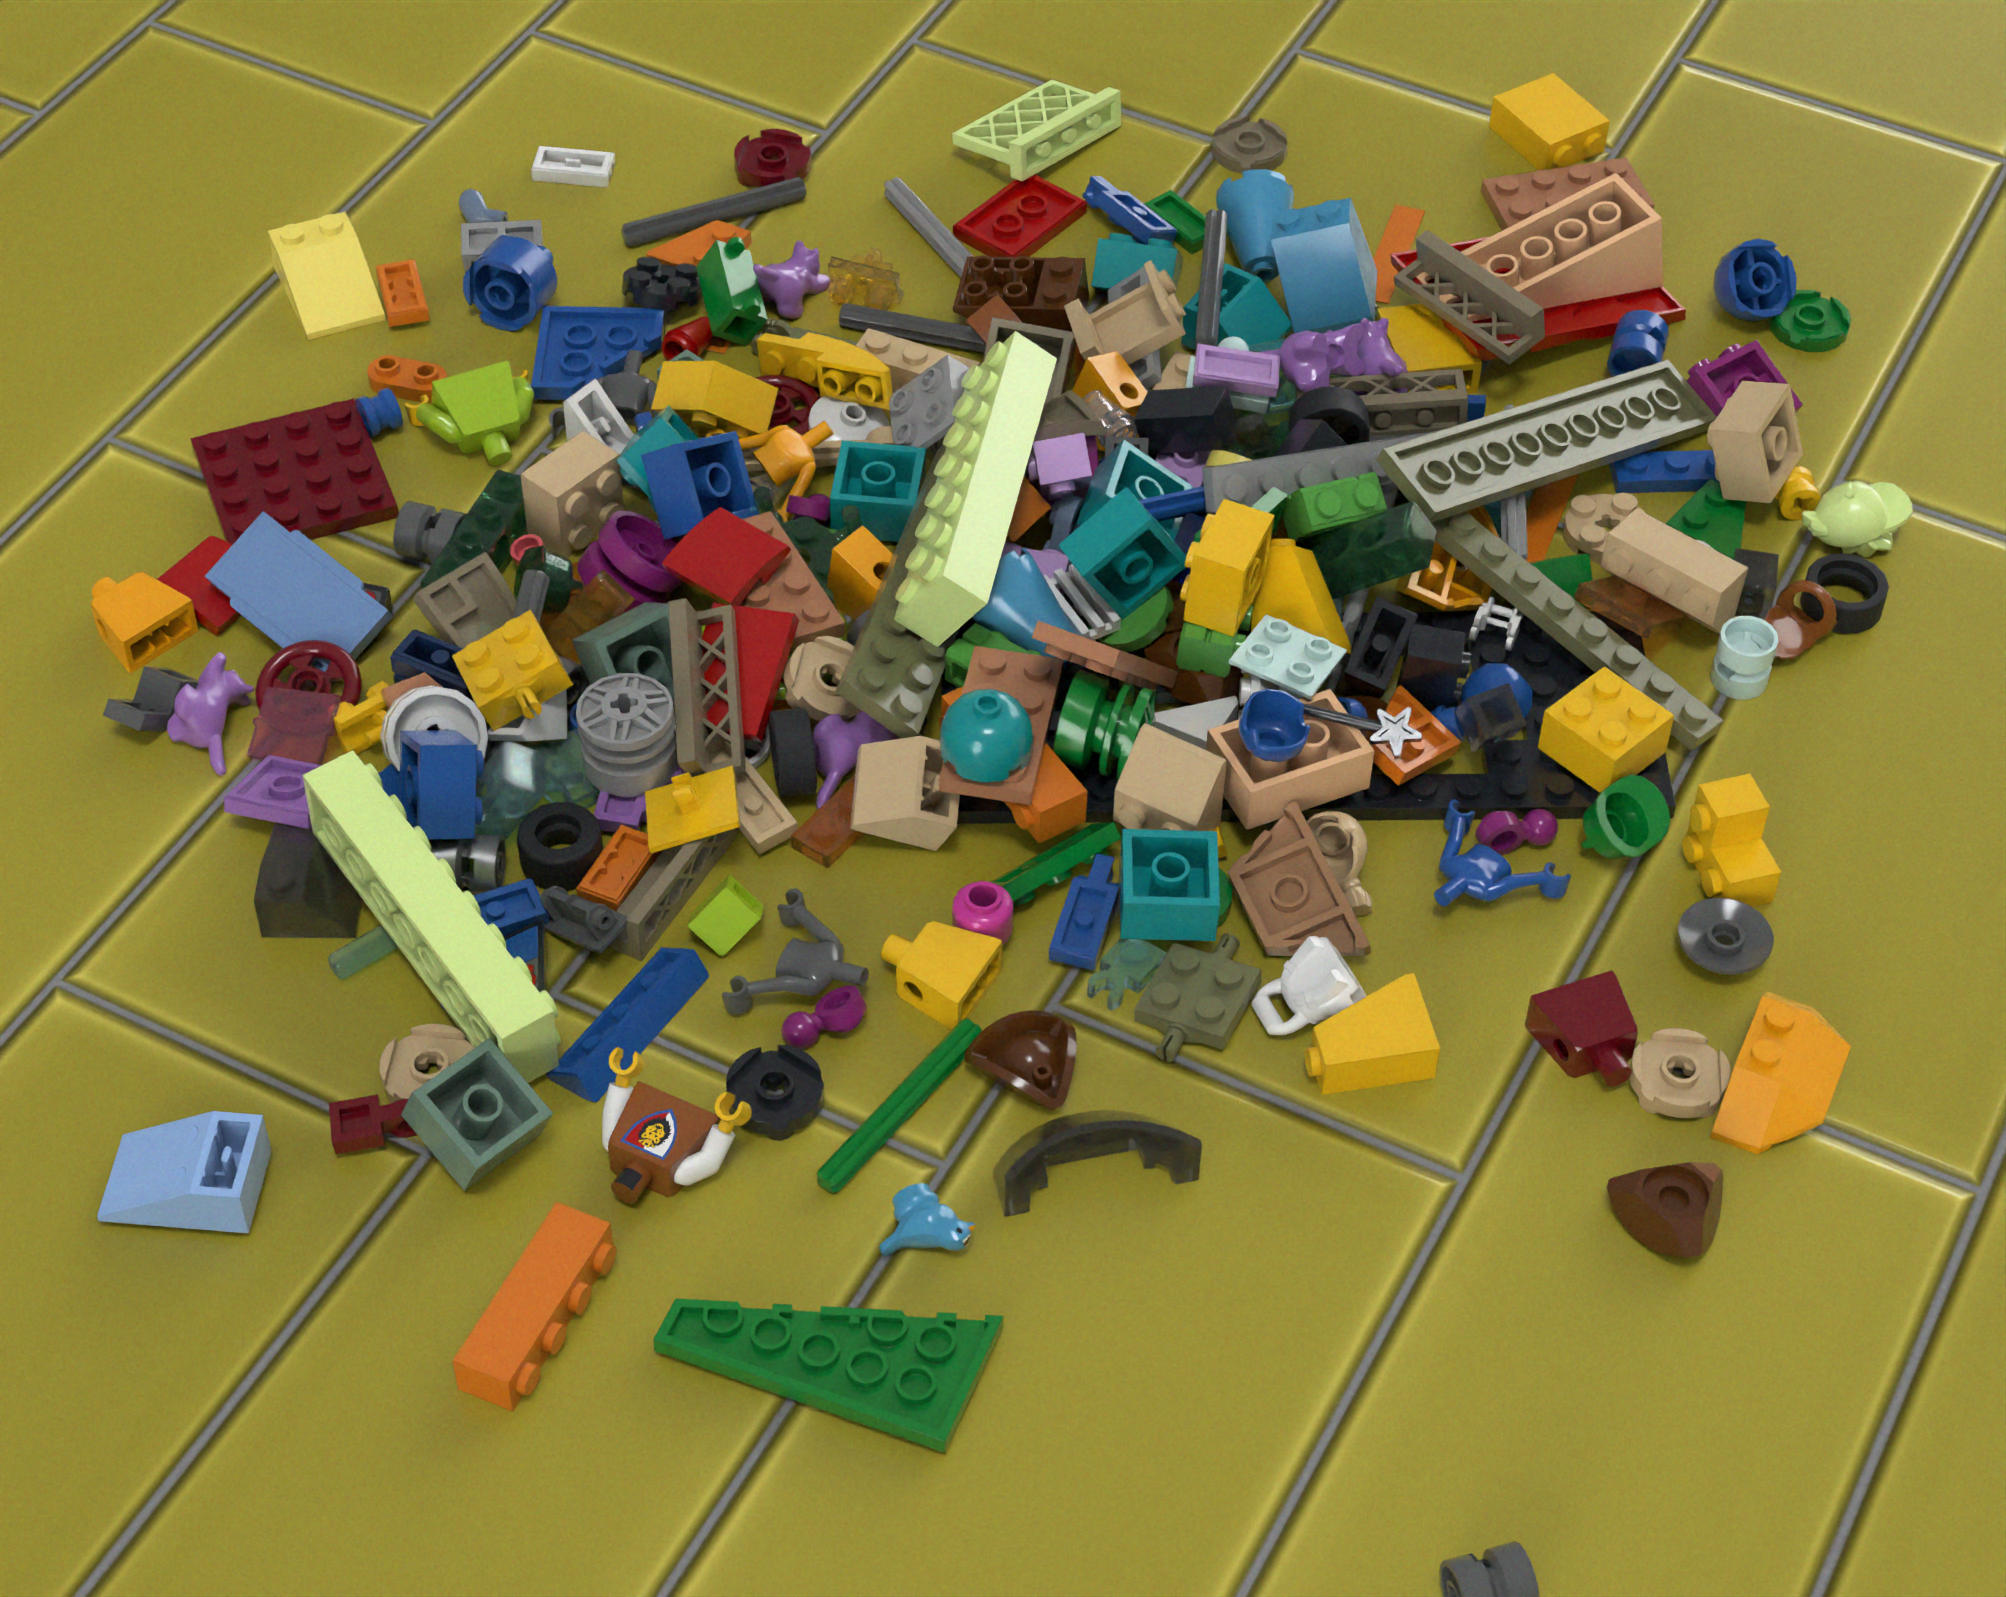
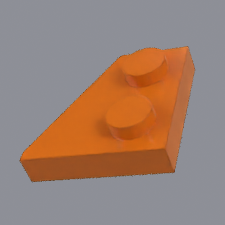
M715 220L649 250L646 253V257L656 258L661 262L660 264L665 265L692 264L697 266L716 240L727 243L733 237H740L744 241L746 250L752 243L751 231Z
M1402 685L1396 688L1385 712L1396 717L1405 708L1410 707L1412 712L1408 726L1422 733L1421 742L1403 743L1399 759H1394L1389 744H1371V747L1374 749L1373 762L1397 785L1408 781L1455 755L1462 743Z

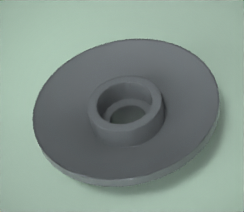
M1710 898L1691 905L1681 916L1677 930L1678 941L1685 954L1699 966L1720 974H1743L1759 968L1769 958L1774 943L1771 926L1760 912L1743 902L1728 898Z

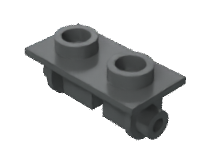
M552 886L545 889L541 894V903L550 917L549 923L545 925L546 931L601 954L609 945L615 942L619 934L626 928L628 916L611 910L604 904H596L574 894L569 895L562 887Z

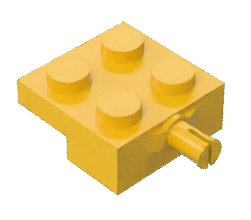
M531 610L507 621L502 627L478 641L468 644L464 649L452 655L477 708L493 731L498 730L521 715L529 719L535 718L531 709H534L539 716L542 712L541 704L573 685L562 662Z

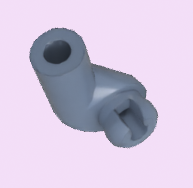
M467 189L460 195L459 208L468 223L508 221L506 211L487 208L483 200L484 197L479 191Z

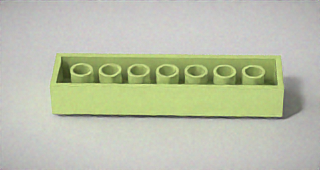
M1016 331L1004 343L996 342L989 350L985 361L980 366L972 365L962 379L961 386L964 387V392L952 411V415L956 418L943 440V445L946 446L945 454L941 457L934 470L937 480L924 502L928 507L926 515L920 521L915 531L918 542L905 564V567L909 569L907 578L902 582L896 593L895 599L899 601L894 620L937 647L988 604L1057 358Z
M352 750L304 774L303 781L313 834L459 1029L465 1034V1037L472 1046L474 1044L476 1048L490 1038L527 1083L558 1067L557 1045L561 1043V1039L555 1027L554 1018L558 1016V1010L552 997L547 991L539 992L536 989L525 962L519 956L513 959L506 950L505 939L494 923L486 924L481 917L480 907L471 892L468 890L462 892L456 885L455 875L448 862L444 858L436 859L431 852V845L424 831L419 826L413 828L407 821L405 809L397 796L394 794L388 796L383 790L381 778L374 766L370 763L364 765Z

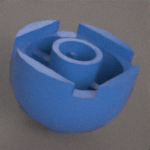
M1754 239L1736 245L1720 259L1715 270L1713 289L1716 299L1726 312L1739 320L1754 322L1779 315L1785 310L1787 302L1793 300L1796 293L1797 277L1793 263L1788 255L1782 256L1774 248L1778 245L1772 241Z

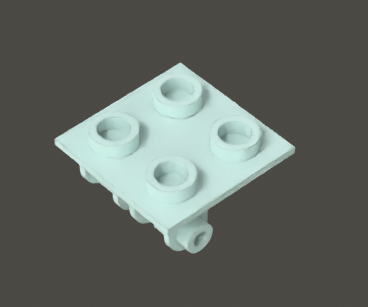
M1266 614L1229 659V664L1280 686V691H1284L1295 698L1301 699L1305 697L1311 700L1344 657L1347 650L1323 637L1312 635L1290 625L1284 620L1276 619Z

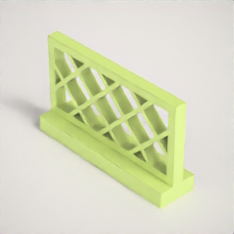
M1050 80L952 133V144L1009 164L1011 178L1024 181L1121 126L1120 90L1108 87L1097 94H1093L1055 80Z

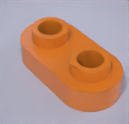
M384 355L375 359L369 364L367 369L369 385L374 392L378 393L381 389L389 388L396 398L421 402L420 396L427 395L431 403L432 381L447 378L445 369L437 364L393 355Z

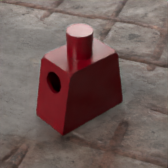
M1613 970L1531 995L1525 1027L1568 1076L1577 1078L1598 1071L1609 1087L1620 1085L1631 1076L1632 1069L1627 1061L1633 1056L1638 1029Z

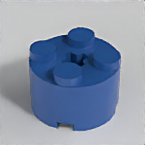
M498 236L465 273L463 278L465 299L470 306L473 303L481 312L479 317L488 325L504 331L521 329L522 326L530 323L540 313L543 306H546L556 292L557 275L552 264L554 261L552 253L546 247L536 246L532 242L520 237Z

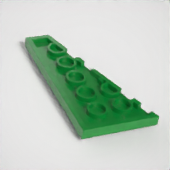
M675 1298L653 1339L654 1351L945 1453L1003 1329L1004 1316L985 1315V1320L957 1319V1313L937 1312L936 1318L906 1316L902 1310L821 1306L820 1312L793 1310L792 1304H773L772 1309L742 1308L735 1301Z

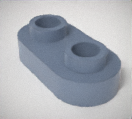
M1066 494L1062 501L1056 500L1054 502L1049 517V523L1054 525L1051 540L1045 543L1043 550L1053 549L1064 554L1058 545L1075 529L1080 527L1077 521L1085 500L1084 498Z

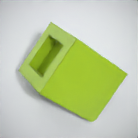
M729 874L691 913L687 927L718 955L724 956L761 919L764 905Z

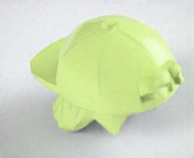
M1849 481L1826 492L1816 506L1815 511L1802 512V524L1808 527L1812 535L1817 536L1822 542L1835 547H1841L1843 554L1857 552L1862 557H1870L1876 550L1885 551L1892 549V534L1898 531V527L1908 521L1913 509L1908 495L1893 483L1878 482L1868 485L1861 481Z

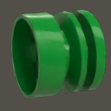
M1084 670L1078 671L1071 683L1062 708L1055 736L1054 753L1066 766L1079 770L1086 769L1094 753H1099V772L1104 777H1108L1112 773L1117 759H1119L1117 778L1119 780L1140 728L1144 723L1155 727L1156 691L1144 687L1133 706L1135 691L1133 684L1125 683L1114 701L1110 699L1111 682L1109 677Z

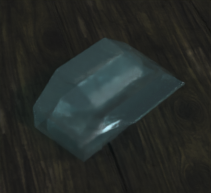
M578 728L568 732L567 739L547 740L511 755L510 769L551 803L572 802L589 808L598 801L600 790L588 780L583 768L580 748L581 739L578 734Z

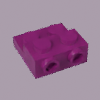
M1757 340L1743 347L1736 343L1724 350L1718 356V359L1712 362L1708 358L1703 359L1692 366L1687 372L1690 376L1687 379L1688 384L1716 416L1720 414L1727 399L1734 394L1742 381L1788 384ZM1791 388L1795 413H1797L1803 404Z

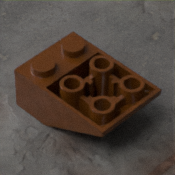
M967 256L954 301L953 312L968 318L998 294L1022 323L1073 332L1064 306L1079 298L1085 309L1087 308L1089 288L1085 258Z

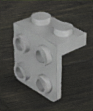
M946 355L892 394L889 408L894 445L927 449L947 434L956 418L952 415V411L957 401L963 395L964 387L961 386V382L969 370L968 366Z

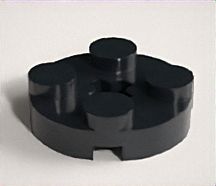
M641 257L637 259L635 267H631L623 273L622 294L626 297L628 292L632 293V302L641 306L662 310L677 309L678 302L689 300V308L699 304L702 299V290L696 266L692 264L672 266L660 264L661 262L656 258Z
M777 1045L778 1051H766L763 1053L761 1047L755 1048L741 1055L732 1064L727 1073L726 1092L735 1095V1101L730 1107L729 1113L731 1115L734 1114L741 1101L748 1103L751 1107L752 1115L750 1120L742 1126L750 1131L766 1134L772 1140L782 1141L791 1137L794 1131L808 1125L820 1112L824 1102V1083L821 1078V1070L814 1058L796 1047ZM780 1084L784 1086V1093L780 1095L766 1094V1086L776 1088Z

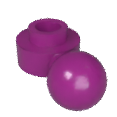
M814 494L809 498L789 495L786 512L794 514L792 522L817 527L818 525L826 527L831 524L830 497L824 494Z
M1534 809L1528 812L1522 821H1519L1513 812L1495 811L1489 813L1481 820L1476 829L1475 837L1479 844L1490 847L1500 855H1505L1515 850L1524 839L1531 844L1539 846L1550 843L1557 835L1558 822L1555 816L1545 809Z
M851 985L839 987L820 999L814 1013L798 1011L786 1017L781 1028L782 1038L788 1046L801 1050L808 1049L817 1042L820 1031L823 1029L843 1033L856 1028L862 1021V1016L867 1010V1004L857 987Z

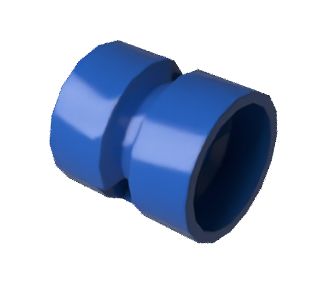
M1634 310L1627 312L1620 318L1607 360L1608 370L1612 377L1663 361V353L1669 337V328L1664 319L1648 310Z

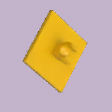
M733 765L695 777H691L690 773L687 772L671 777V784L645 791L648 846L651 854L740 827L736 777Z

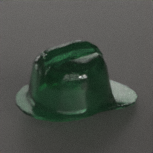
M545 546L532 547L525 551L520 560L514 582V598L517 601L523 574L526 570H539L549 576L550 581L542 614L564 612L568 606L571 592L582 589L583 583L573 579V565L569 558L548 551Z

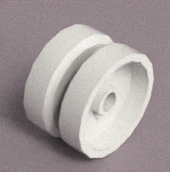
M433 685L413 688L395 699L384 715L380 732L383 753L398 772L400 770V731L427 730L430 727H435L438 730H456L477 744V750L482 751L483 759L485 757L488 742L485 718L476 704L457 690Z

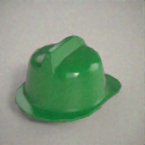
M1629 775L1620 778L1603 790L1585 811L1582 825L1587 838L1581 843V847L1583 849L1594 848L1597 853L1608 859H1618L1625 856L1635 858L1642 855L1660 842L1668 832L1670 815L1663 794L1652 782L1642 776Z

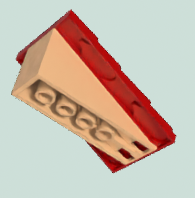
M1617 173L1491 237L1449 244L1544 309L1545 338L1529 349L1531 353L1581 339L1596 340L1614 335L1620 318L1627 312L1634 310H1648L1656 313L1665 320L1666 324L1686 319V309L1663 287L1662 218ZM1417 250L1390 254L1391 264L1398 273L1417 259ZM1424 271L1412 280L1416 284L1435 283V279ZM1458 294L1440 295V300L1445 304L1463 303V298ZM1468 314V320L1474 324L1492 323V318L1487 314ZM1441 318L1444 326L1458 336L1471 355L1481 360L1499 358ZM1497 334V340L1508 347L1520 339L1516 334Z

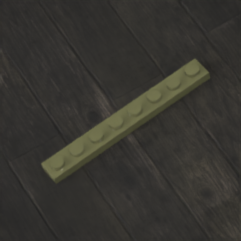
M1465 511L1431 523L1427 532L1431 539L1594 672L1605 666L1674 714L1670 734L1691 751L1719 731L1724 721L1674 681L1671 676L1664 673L1643 656L1636 648L1622 639L1603 621L1580 605L1571 595L1564 592L1536 567L1512 550L1504 541L1500 540L1475 520L1472 515Z

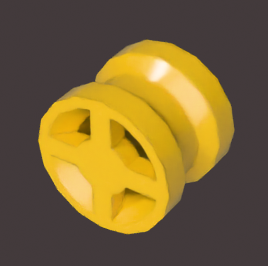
M1799 466L1794 467L1775 498L1779 500L1778 505L1785 518L1802 520V512L1815 511L1816 506L1821 500V495L1815 487L1811 471Z

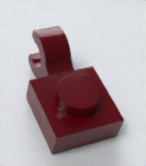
M376 1094L328 1103L331 1140L335 1154L385 1146L384 1133H390L402 1138L417 1136L416 1132L401 1116L409 1099H401L381 1106L379 1096Z

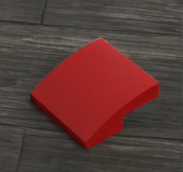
M720 507L693 527L663 560L662 565L668 573L722 604L739 606L757 581L764 584L768 582L791 549L787 544Z
M210 535L156 580L189 597L193 603L196 619L215 636H218L237 620L241 614L231 607L230 598L204 577L232 546V544Z

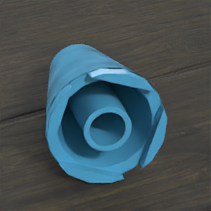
M1254 169L1242 172L1243 178L1231 182V177L1225 180L1217 190L1216 207L1218 211L1224 210L1228 214L1226 232L1242 270L1260 277L1263 283L1279 275L1271 243L1273 214L1293 209L1294 189L1292 184L1286 183L1285 176L1281 173L1267 169Z
M1021 548L1020 556L1013 550L1000 558L988 604L971 619L990 631H997L1003 634L1010 642L1025 650L1032 649L1039 652L1042 656L1058 658L1044 652L1047 643L1032 638L1037 621L1074 634L1076 632L1036 561L1026 548ZM1064 660V669L1070 666L1073 662Z

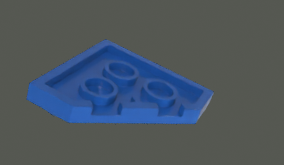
M543 306L531 383L534 399L566 400L590 381L623 371L628 351L638 350L643 354V358L660 349L664 335L665 311L654 308Z

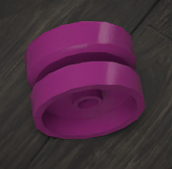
M618 510L613 513L600 529L598 539L587 547L578 560L577 570L583 583L600 601L620 614L645 602L667 604L670 592L676 590L683 582L668 573L662 565L663 560L679 543L675 537L664 540L659 524L632 511Z

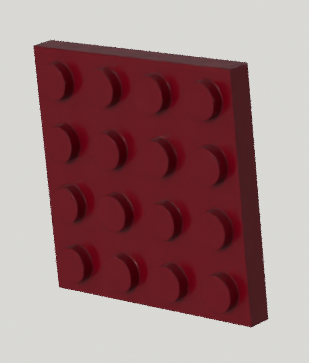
M354 398L190 438L197 464L224 539L232 545L263 511L289 532L298 530L310 540L398 517L399 512L396 500L362 417L356 410Z

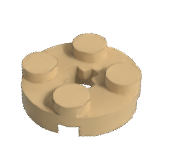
M1629 493L1578 495L1572 499L1570 509L1566 513L1563 527L1564 540L1567 546L1576 554L1579 548L1581 551L1590 554L1591 562L1601 564L1609 533L1606 532L1604 527L1614 529L1635 509L1643 513L1645 512L1638 507L1637 498Z
M831 636L816 637L813 642L799 645L788 659L784 670V684L787 689L785 698L791 708H805L808 716L817 721L829 715L839 714L843 721L851 722L856 717V714L862 710L835 692L837 687L828 686L821 678L825 673L833 675L832 681L838 685L854 646L842 639Z
M424 1024L411 1028V1035L403 1038L398 1043L397 1039L394 1038L385 1047L379 1064L382 1086L387 1093L389 1103L391 1104L401 1099H409L413 1091L475 1048L474 1044L472 1046V1044L465 1040L463 1032L455 1027L444 1024ZM429 1063H437L439 1070L433 1074H423L418 1071L419 1069H427Z
M1668 1028L1653 1033L1651 1040L1644 1042L1642 1046L1640 1042L1635 1048L1630 1065L1632 1069V1074L1629 1077L1633 1090L1639 1096V1105L1648 1113H1661L1676 1118H1708L1716 1112L1718 1104L1723 1100L1730 1080L1731 1071L1726 1055L1721 1049H1719L1717 1054L1713 1048L1706 1045L1708 1038L1695 1031ZM1674 1067L1683 1068L1684 1075L1691 1077L1681 1079L1671 1075Z

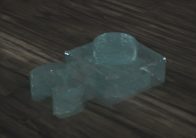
M1120 939L1100 959V972L1090 977L1087 986V996L1092 999L1097 992L1109 990L1111 992L1107 998V1008L1111 1011L1118 1008L1123 1002L1124 990L1129 988L1139 994L1151 981L1167 953L1144 939Z

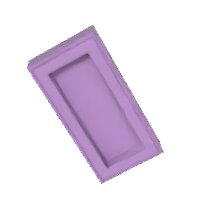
M1197 344L1192 385L1201 387L1227 386L1228 391L1276 398L1279 383L1280 356Z

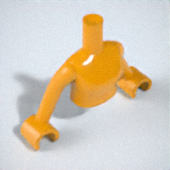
M825 420L804 435L799 434L787 425H780L758 435L738 438L741 450L759 448L753 454L777 488L789 479L798 476L781 510H771L777 521L783 523L781 527L787 536L793 532V527L790 523L793 513L786 512L789 495L803 497L816 469L812 449L834 435ZM713 429L706 434V437L726 432L721 429Z

